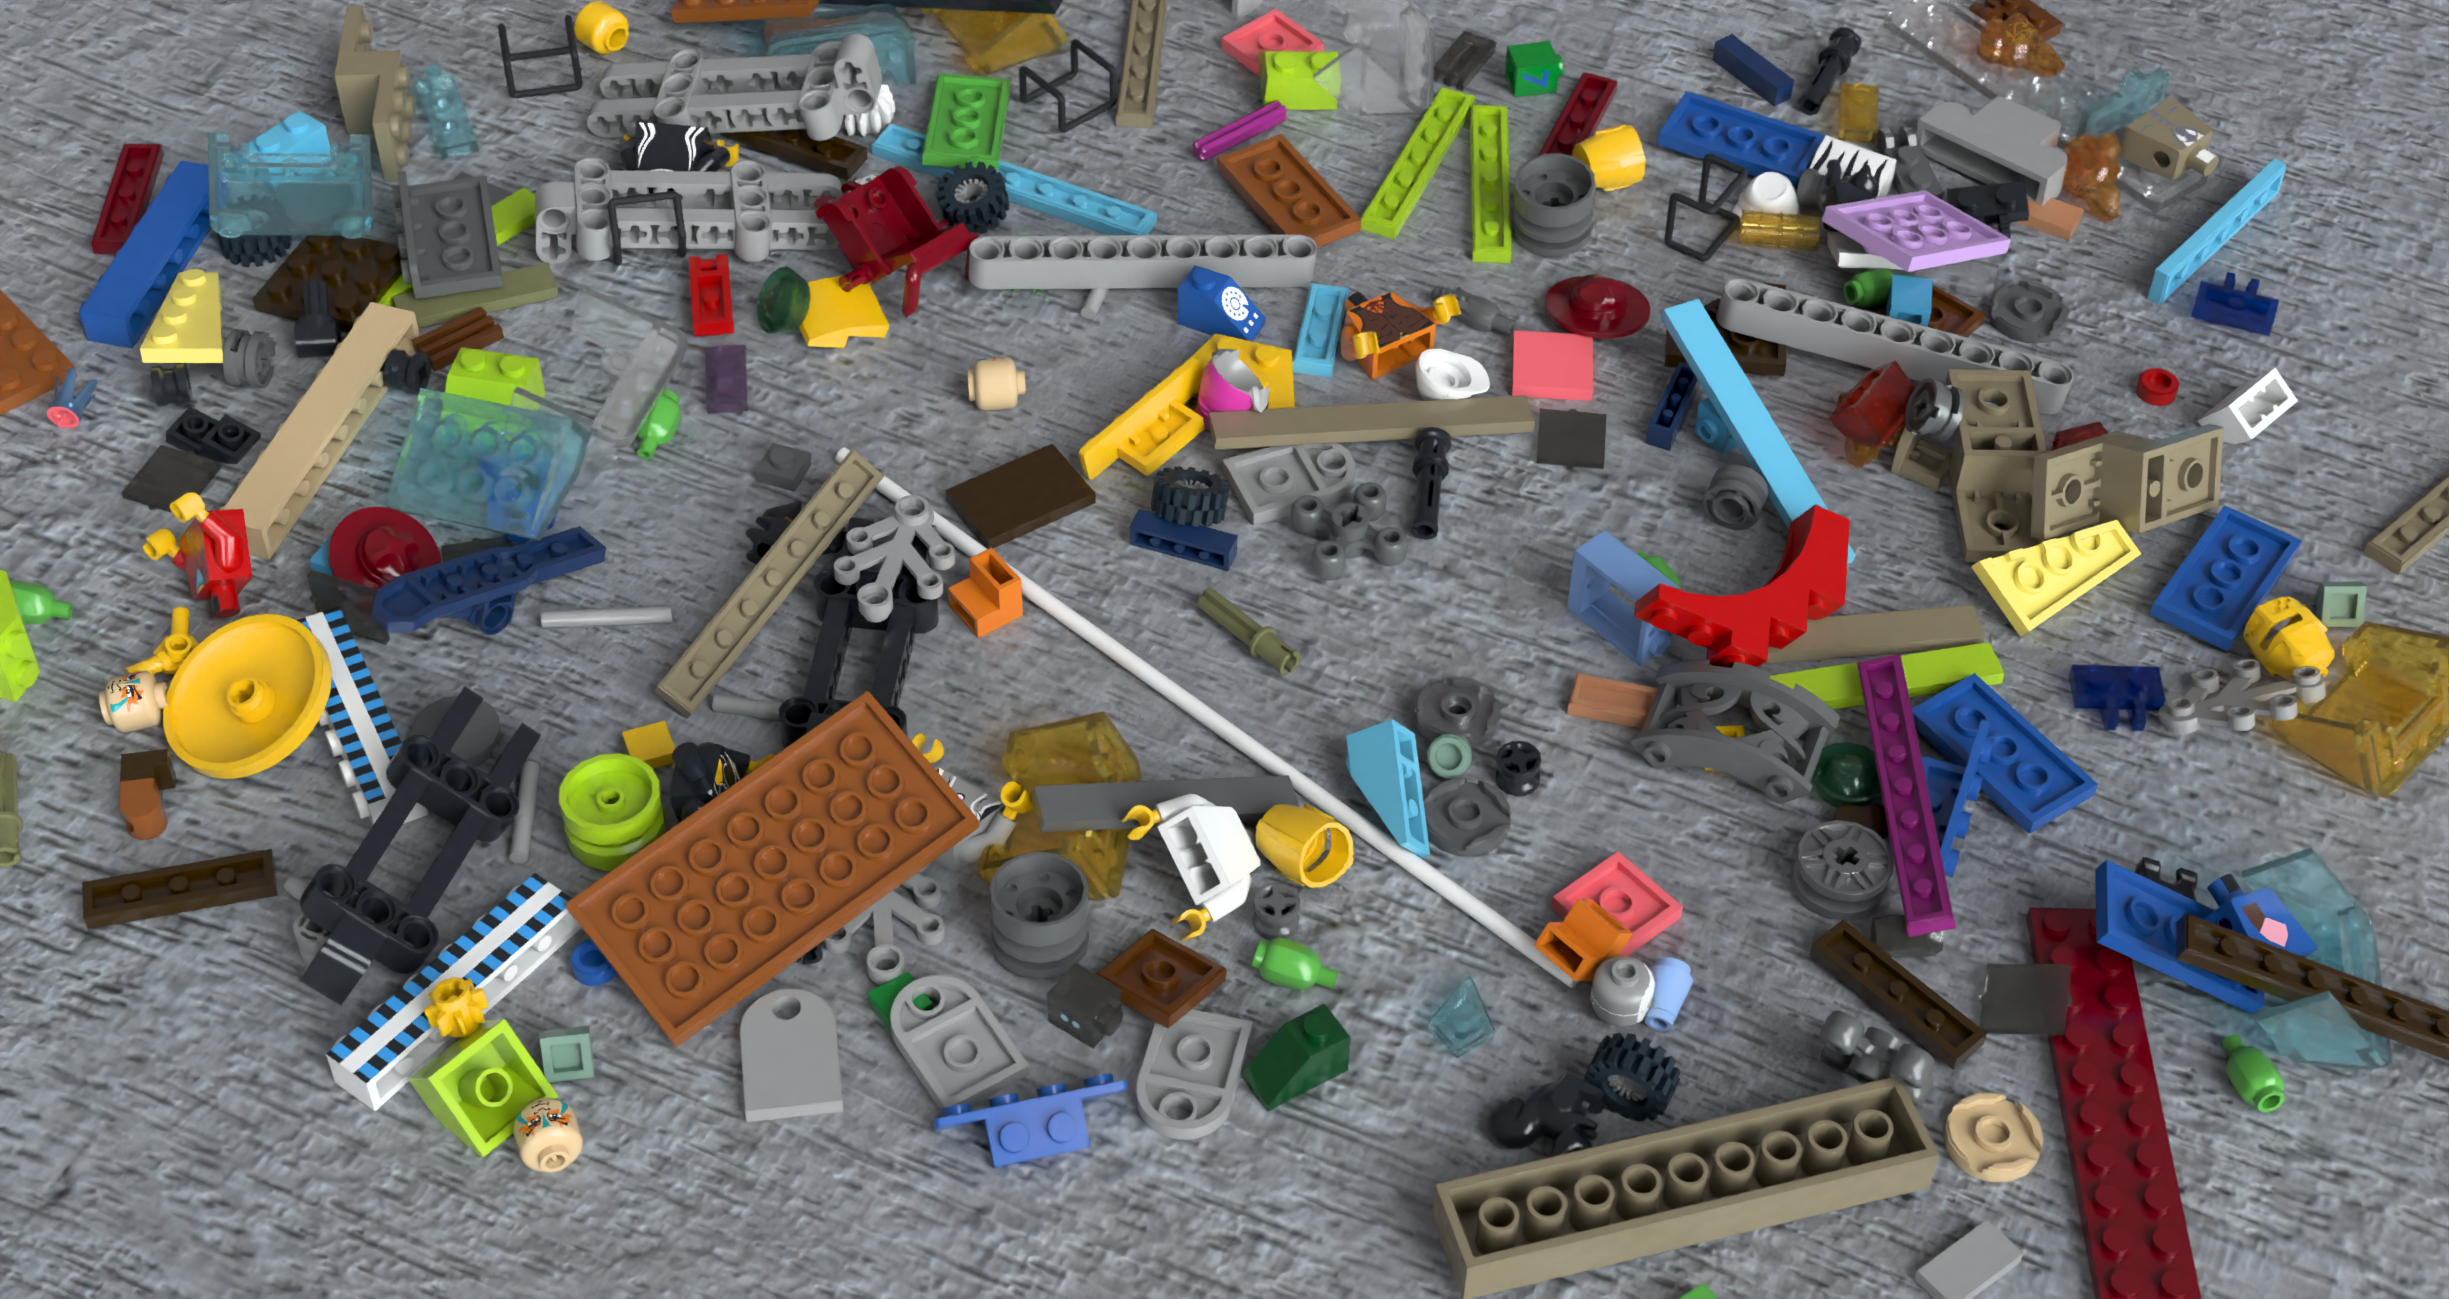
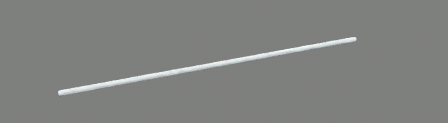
M847 448L840 449L836 455V461L841 463L850 450ZM885 475L875 487L877 491L895 504L900 498L911 495ZM934 511V522L932 525H936L937 533L969 557L987 550L986 547ZM1008 564L1021 578L1022 595L1274 776L1289 775L1295 791L1334 817L1338 822L1568 987L1573 988L1579 982L1574 981L1533 946L1536 940L1416 854L1399 845L1395 839Z

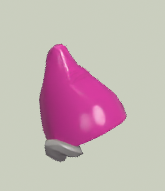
M1220 349L1212 352V358L1204 369L1195 413L1203 417L1205 428H1209V412L1242 411L1254 408L1256 412L1262 413L1268 404L1269 386L1264 388L1259 378L1238 359L1240 351Z

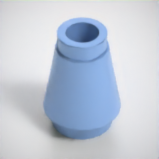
M1660 957L1654 961L1653 966L1649 967L1653 974L1655 987L1651 1006L1644 1022L1652 1029L1668 1031L1673 1027V1022L1693 984V979L1690 976L1691 969L1685 962L1671 957Z

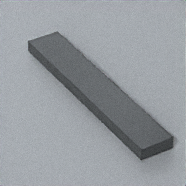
M1289 775L1034 786L1030 795L1040 832L1138 828L1141 825L1137 820L1121 821L1134 806L1143 805L1150 810H1154L1155 804L1186 794H1197L1215 804V806L1232 807L1236 811L1241 823L1258 822L1274 805L1289 804L1299 806ZM1156 823L1152 827H1158L1160 823Z

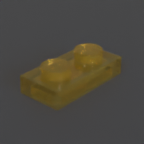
M1863 83L1841 84L1838 140L1875 144L1879 86H1870Z

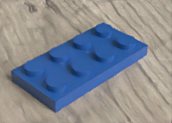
M1686 91L1660 130L1657 145L1704 159L1707 154H1714L1744 167L1748 175L1758 176L1764 172H1777L1787 177L1793 187L1798 189L1799 180L1803 172L1810 168L1825 135Z
M2224 505L2153 602L2149 615L2228 652L2244 630L2255 609L2263 603L2298 553L2302 540Z
M1975 673L1912 708L1916 730L1949 761L1965 768L1981 719L1990 722L1987 737L1995 739L1989 764L1980 763L1976 773L1984 776L1981 790L2029 834L2095 795L2098 783Z
M2105 860L2095 869L2097 943L2251 1014H2254L2265 1005L2264 992L2246 985L2232 988L2227 978L2176 960L2177 921L2185 913L2203 920L2214 911L2213 909L2109 860Z

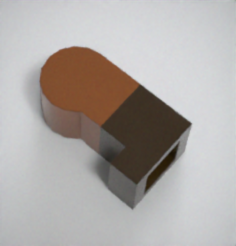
M168 749L121 754L119 806L121 813L126 818L128 833L135 839L150 840L156 838L167 827V816L162 805L163 790L176 788V773Z

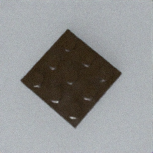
M314 226L252 300L256 311L299 321L300 317L305 316L304 283L311 280L324 281L328 286L329 315L334 316L338 320L340 331L349 333L353 328L356 318L363 314L371 302L379 303L402 275L401 260H407L408 258H401L399 245Z

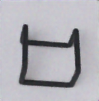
M566 15L564 18L569 45L567 47L510 54L505 25H498L508 93L512 98L532 97L581 89L583 85L574 27L570 15ZM571 54L575 83L520 91L515 90L511 61Z
M1073 39L1070 43L1071 71L1050 83L1026 66L1019 68L1020 100L1023 103H1027L1047 92L1058 100L1059 130L1063 133L1111 109L1117 103V71L1115 67L1078 39ZM1079 49L1109 72L1110 100L1066 124L1065 97L1055 88L1077 76ZM1026 76L1041 87L1027 94Z
M1714 154L1705 155L1698 201L1679 193L1670 195L1664 237L1665 244L1699 261L1709 260L1741 221L1737 214L1725 210L1721 206L1747 177V170ZM1711 162L1738 173L1736 178L1713 204L1706 201ZM1677 201L1705 214L1712 215L1715 213L1731 220L1730 224L1704 254L1672 240Z
M669 191L617 197L608 201L607 208L615 265L620 266L622 264L621 242L615 206L673 199L677 225L674 228L675 231H678V255L681 258L686 257V231L681 198L677 192Z

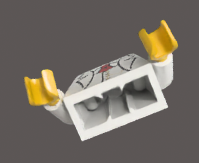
M1186 794L1155 804L1154 810H1150L1143 805H1136L1121 820L1125 822L1129 819H1134L1140 823L1141 826L1132 830L1127 836L1131 840L1141 839L1154 824L1160 823L1158 829L1195 904H1201L1202 909H1189L1176 915L1171 920V926L1183 919L1187 920L1190 924V933L1181 938L1180 941H1188L1201 935L1205 930L1207 921L1211 923L1216 922L1246 901L1252 882L1249 873L1260 866V859L1254 849L1256 846L1254 834L1243 827L1236 811L1232 807L1215 806V804L1197 794Z

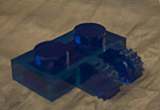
M2230 272L2226 273L2223 286L2204 281L2200 282L2191 317L2205 320L2209 323L2242 329L2250 333L2270 336L2279 300L2257 295L2259 279L2251 278L2250 282L2247 283L2245 292L2234 289L2236 274Z
M2073 664L2071 666L2069 681L2074 707L2078 709H2100L2105 730H2116L2119 723L2118 710H2127L2132 731H2143L2146 724V710L2159 711L2160 707L2164 705L2165 694L2159 667Z

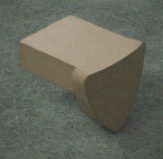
M1905 426L1895 452L1891 473L1898 476L1902 475L1937 491L1948 477L1952 453L1921 440L1920 435L1911 433Z

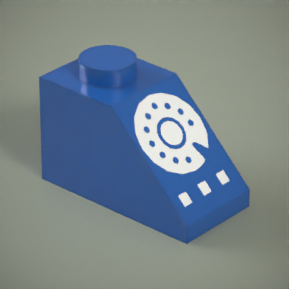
M1194 265L1178 288L1179 325L1212 336L1220 334L1252 342L1265 325L1266 317L1231 276Z

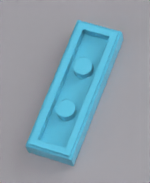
M1311 283L1293 358L1294 373L1332 377L1340 341V332L1345 319L1346 310L1344 305L1349 298L1350 288Z

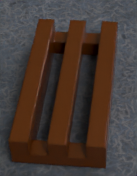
M480 307L413 339L412 343L416 353L427 354L430 357L431 369L435 372L452 364L461 347L481 350L503 339L504 335L502 327L499 324L495 325L494 319L490 315L486 316V311Z

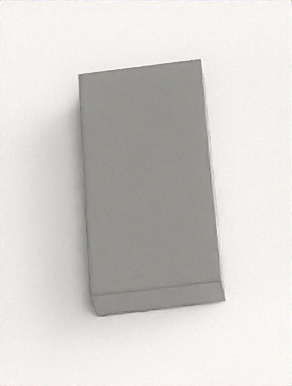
M1986 1219L1917 1270L1914 1280L1933 1299H1972L2021 1262L2023 1252Z

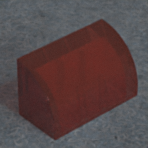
M1896 360L1866 372L1831 414L1829 419L1844 436L1858 444L1869 447L1884 446L1905 422L1907 403L1915 387Z

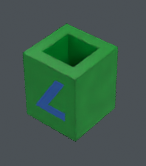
M1550 41L1507 46L1505 77L1514 98L1557 92L1558 77L1563 75V61L1560 55L1555 54Z

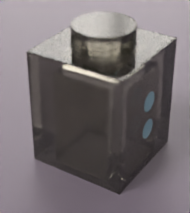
M1075 962L1047 993L1048 1022L1094 1049L1105 1035H1113L1122 1022L1121 989Z

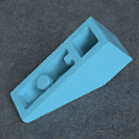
M1391 719L1347 735L1348 753L1345 760L1353 780L1399 845L1421 858L1430 856L1415 733Z

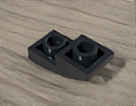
M191 406L166 431V443L201 458L226 464H237L261 438L260 432L226 414L217 421Z

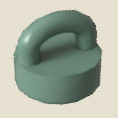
M1444 733L1438 736L1429 745L1427 752L1430 768L1438 776L1444 778H1456L1463 774L1471 765L1473 758L1472 747L1468 740L1456 733Z

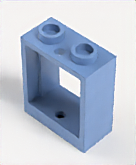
M1604 530L1574 551L1567 609L1632 661L1642 666L1653 657L1662 656L1670 648L1673 641L1672 633L1655 628L1652 624L1634 617V609L1610 591V586L1613 584L1635 602L1659 583L1676 589H1680V587Z

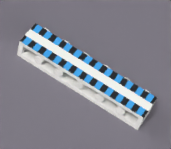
M338 606L296 621L307 627L321 641L328 653L332 668L331 690L325 710L318 723L320 727L329 725L330 730L325 732V736L333 757L342 755L344 761L338 762L346 787L349 788L355 785L358 791L352 793V798L361 819L369 817L373 825L396 791L386 777V768L402 742L344 615ZM416 803L404 823L429 815L427 808Z
M536 873L522 885L514 887L500 904L488 914L479 917L470 930L455 943L447 945L440 952L439 956L419 974L411 976L403 988L388 1001L375 1007L368 1018L358 1027L336 1041L332 1049L326 1053L334 1082L373 1111H376L408 1083V1079L431 1062L457 1039L449 1035L441 1036L438 1026L430 1027L424 1008L431 1005L428 993L432 992L434 987L445 979L457 977L467 980L469 978L472 980L475 989L482 988L489 1005V1007L482 1010L484 1015L581 929L565 906V903L572 898Z

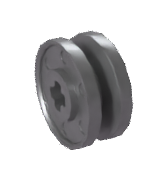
M1842 820L1822 822L1807 830L1800 840L1797 856L1792 866L1791 884L1799 900L1810 910L1826 918L1845 921L1864 918L1876 911L1885 898L1887 884L1893 872V855L1887 843L1873 830L1865 826Z

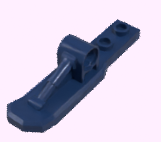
M579 526L514 547L488 548L400 575L377 589L371 619L388 633H412L433 619L450 618L466 620L471 625L479 628L484 634L495 635L506 628L511 621L517 592L524 590L529 585L604 562L606 547Z

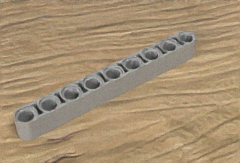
M1299 234L984 236L973 240L970 244L969 280L980 289L1179 288L1194 265L1231 276L1239 287L1306 286L1313 280L1317 245L1312 238Z
M1742 278L1727 281L1716 314V320L1719 325L1733 332L1918 381L1932 378L1942 382L1944 386L1946 385L1948 369L2030 371L2038 410L2042 414L2050 415L2061 411L2074 379V373L2071 368L2059 361Z

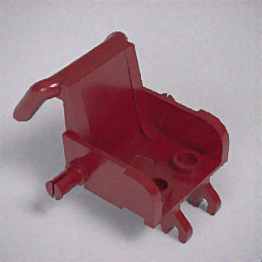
M896 165L864 185L855 181H848L842 185L841 191L843 193L851 192L838 199H831L823 195L817 198L813 204L815 208H818L815 211L818 219L825 221L838 241V247L853 268V271L839 278L840 286L849 282L842 289L845 292H850L861 284L869 282L873 284L906 265L908 268L905 274L902 313L905 317H908L918 310L921 276L966 250L964 275L969 280V248L972 241L980 236L977 233L968 232L963 222L943 228L949 222L944 219L939 222L936 221L914 185L917 182L903 166Z

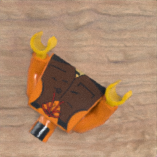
M1360 292L1352 294L1344 305L1347 312L1345 313V327L1340 332L1341 355L1347 361L1358 360L1371 380L1418 360L1422 352L1434 349L1436 325L1446 324L1451 316L1461 314L1456 296L1454 294L1441 296L1434 300L1432 306L1425 308L1406 302L1392 292H1387L1371 300H1368Z

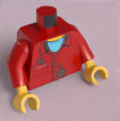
M193 492L185 493L169 506L173 515L182 523H186L195 516V519L178 540L180 548L177 546L176 539L171 531L159 529L146 537L148 542L143 545V551L153 560H158L166 554L172 557V563L186 572L192 597L195 600L211 599L215 617L225 618L237 615L241 611L238 594L251 580L252 576L243 509L206 511L205 504L198 494Z

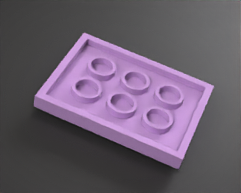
M1926 190L1827 206L1822 221L1862 244L1866 252L1882 256L1907 272L2007 253L2011 241L2007 236Z

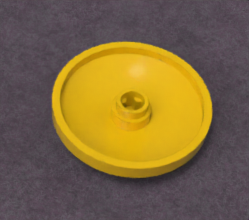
M277 614L248 616L216 630L190 652L176 671L166 694L168 706L163 708V727L171 749L192 769L203 775L219 779H235L250 776L279 763L297 749L309 736L325 710L332 682V668L325 647L302 623L290 617Z

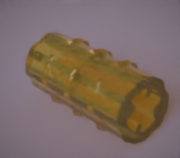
M1742 210L1739 244L1753 245L1758 248L1760 246L1776 247L1777 249L1791 248L1796 249V251L1798 249L1817 250L1820 236V216L1803 215L1802 213L1790 214L1783 213L1782 211L1777 213L1765 212L1763 210Z

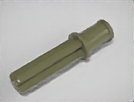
M1212 588L1204 590L1202 596L1198 598V607L1249 646V653L1253 657L1263 658L1276 668L1280 674L1285 676L1288 672L1292 673L1300 663L1301 654L1279 639L1275 629L1269 626L1262 627Z
M0 751V867H10L20 861L19 833L23 830V820L18 815L17 759L12 753L4 754Z

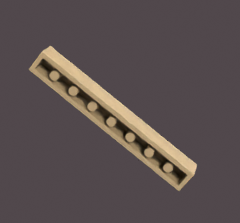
M374 302L368 305L363 314L356 318L353 328L343 342L338 343L333 356L325 367L318 371L315 381L305 395L300 396L290 416L285 422L280 424L270 444L259 453L257 462L247 476L239 481L236 491L227 504L219 509H243L249 555L267 560L271 559L388 390L384 381V368L390 351L400 349L405 350L408 355L413 354L412 340L420 336L415 312Z

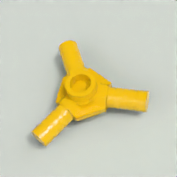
M176 607L172 610L171 634L166 636L159 644L152 657L124 668L125 674L148 671L153 675L160 672L175 675L182 662L198 645L195 638L189 635L190 611L187 608Z

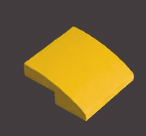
M841 276L807 282L788 289L785 293V298L807 346L844 348L849 336L885 338L890 325L870 284H861L850 292H845L842 288L849 282L840 286L839 278Z

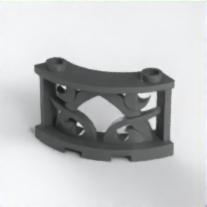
M1710 659L1686 660L1659 668L1655 680L1660 684V687L1641 732L1634 734L1630 743L1655 769L1674 766H1697L1718 770L1752 784L1777 804H1782L1810 794L1813 787L1810 782L1828 733L1837 728L1840 716L1829 705L1804 687L1795 684L1794 688L1791 689L1784 684L1770 679L1772 673L1770 671L1734 662L1732 668L1711 666ZM1734 705L1750 709L1753 720L1763 732L1732 738L1723 735L1706 716L1719 714ZM1799 738L1801 741H1804L1802 748L1796 742V739ZM1787 752L1797 761L1794 769L1788 765Z

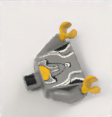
M919 733L912 742L923 754L926 736L923 733ZM936 738L931 751L923 754L930 763L937 762L943 756L944 748L942 743ZM937 766L935 768L979 820L980 827L933 861L950 872H958L969 863L996 856L1003 848L1018 822L1015 819L1017 813L1024 814L1029 812L1033 808V803L1030 796L1031 793L1027 790L1015 802V798L1021 790V785L1015 781L1008 782L1003 786L1000 801ZM927 866L921 869L918 873H921Z

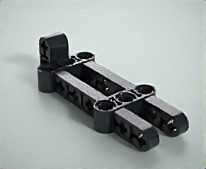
M850 518L840 558L854 556L847 548V533L853 528H864L874 524L873 519ZM931 525L937 532L936 525ZM915 534L911 545L932 569L929 561V549ZM904 564L892 589L893 610L888 618L881 622H870L861 615L858 609L857 597L859 589L866 584L875 582L879 572H868L867 569L860 571V579L851 585L838 583L835 580L834 569H827L816 575L813 580L816 615L822 622L803 696L787 699L779 708V722L784 748L790 746L852 702L834 699L852 628L886 631L871 695L908 737L906 715L899 708V703L916 634L932 631L939 622L937 598L927 600L918 595L917 580Z
M464 686L431 738L423 735L408 737L403 741L386 768V777L396 791L347 866L343 867L338 864L322 866L301 895L300 908L304 915L317 925L331 932V934L300 981L340 1006L359 982L373 959L400 974H410L419 969L435 948L439 939L438 930L428 917L475 841L492 842L497 840L519 811V799L509 787L542 734L522 722L488 775L452 753L450 750L484 699L466 686ZM419 803L453 824L455 828L407 904H404L368 882L367 879L415 804ZM323 891H326V892L330 893L333 897L328 896V895H327L325 892H323Z

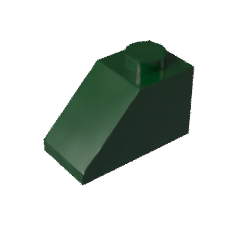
M1322 1004L1284 1023L1244 1069L1242 1079L1268 1112L1348 1071L1351 1037L1328 1007Z

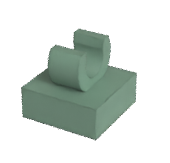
M2361 581L2319 582L2316 617L2325 627H2363L2367 586Z
M589 1026L540 1031L544 1076L549 1083L594 1078L595 1066Z

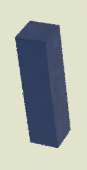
M1733 34L1715 42L1713 61L1774 107L1791 99L1794 80Z
M1678 363L1648 425L1646 444L1671 450L1700 388V382L1689 364Z
M1138 510L1130 525V545L1229 571L1237 555L1238 535L1201 525L1195 527L1185 522V525L1177 524L1178 520L1170 522L1164 519L1165 516L1159 517L1153 512Z

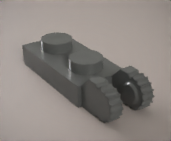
M1911 126L1900 127L1899 141L1902 147L1896 148L1894 137L1890 133L1889 128H1879L1876 137L1881 154L1897 160L1892 182L1898 195L1926 190L1936 197L1943 199L1944 192L1921 146L1917 145L1916 134Z

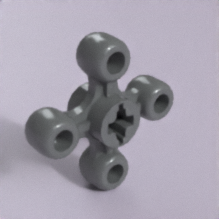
M1373 482L1361 484L1355 490L1353 503L1340 504L1333 509L1332 513L1324 509V504L1316 496L1304 495L1294 502L1291 512L1293 527L1302 534H1314L1321 530L1329 537V540L1319 542L1312 552V569L1318 577L1325 580L1338 578L1345 568V559L1359 557L1366 549L1373 551L1377 561L1385 566H1396L1404 561L1408 549L1405 533L1396 527H1386L1377 531L1369 524V521L1378 520L1385 512L1386 493L1382 486Z
M1833 1011L1825 1021L1819 1036L1821 1043L1824 1045L1821 1051L1822 1061L1835 1070L1848 1073L1863 1084L1893 1077L1905 1085L1914 1105L1920 1106L1926 1100L1933 1086L1934 1080L1931 1072L1935 1063L1934 1058L1925 1050L1911 1044H1905L1892 1034L1878 1028L1868 1027L1863 1036L1864 1025L1862 1022L1845 1012Z

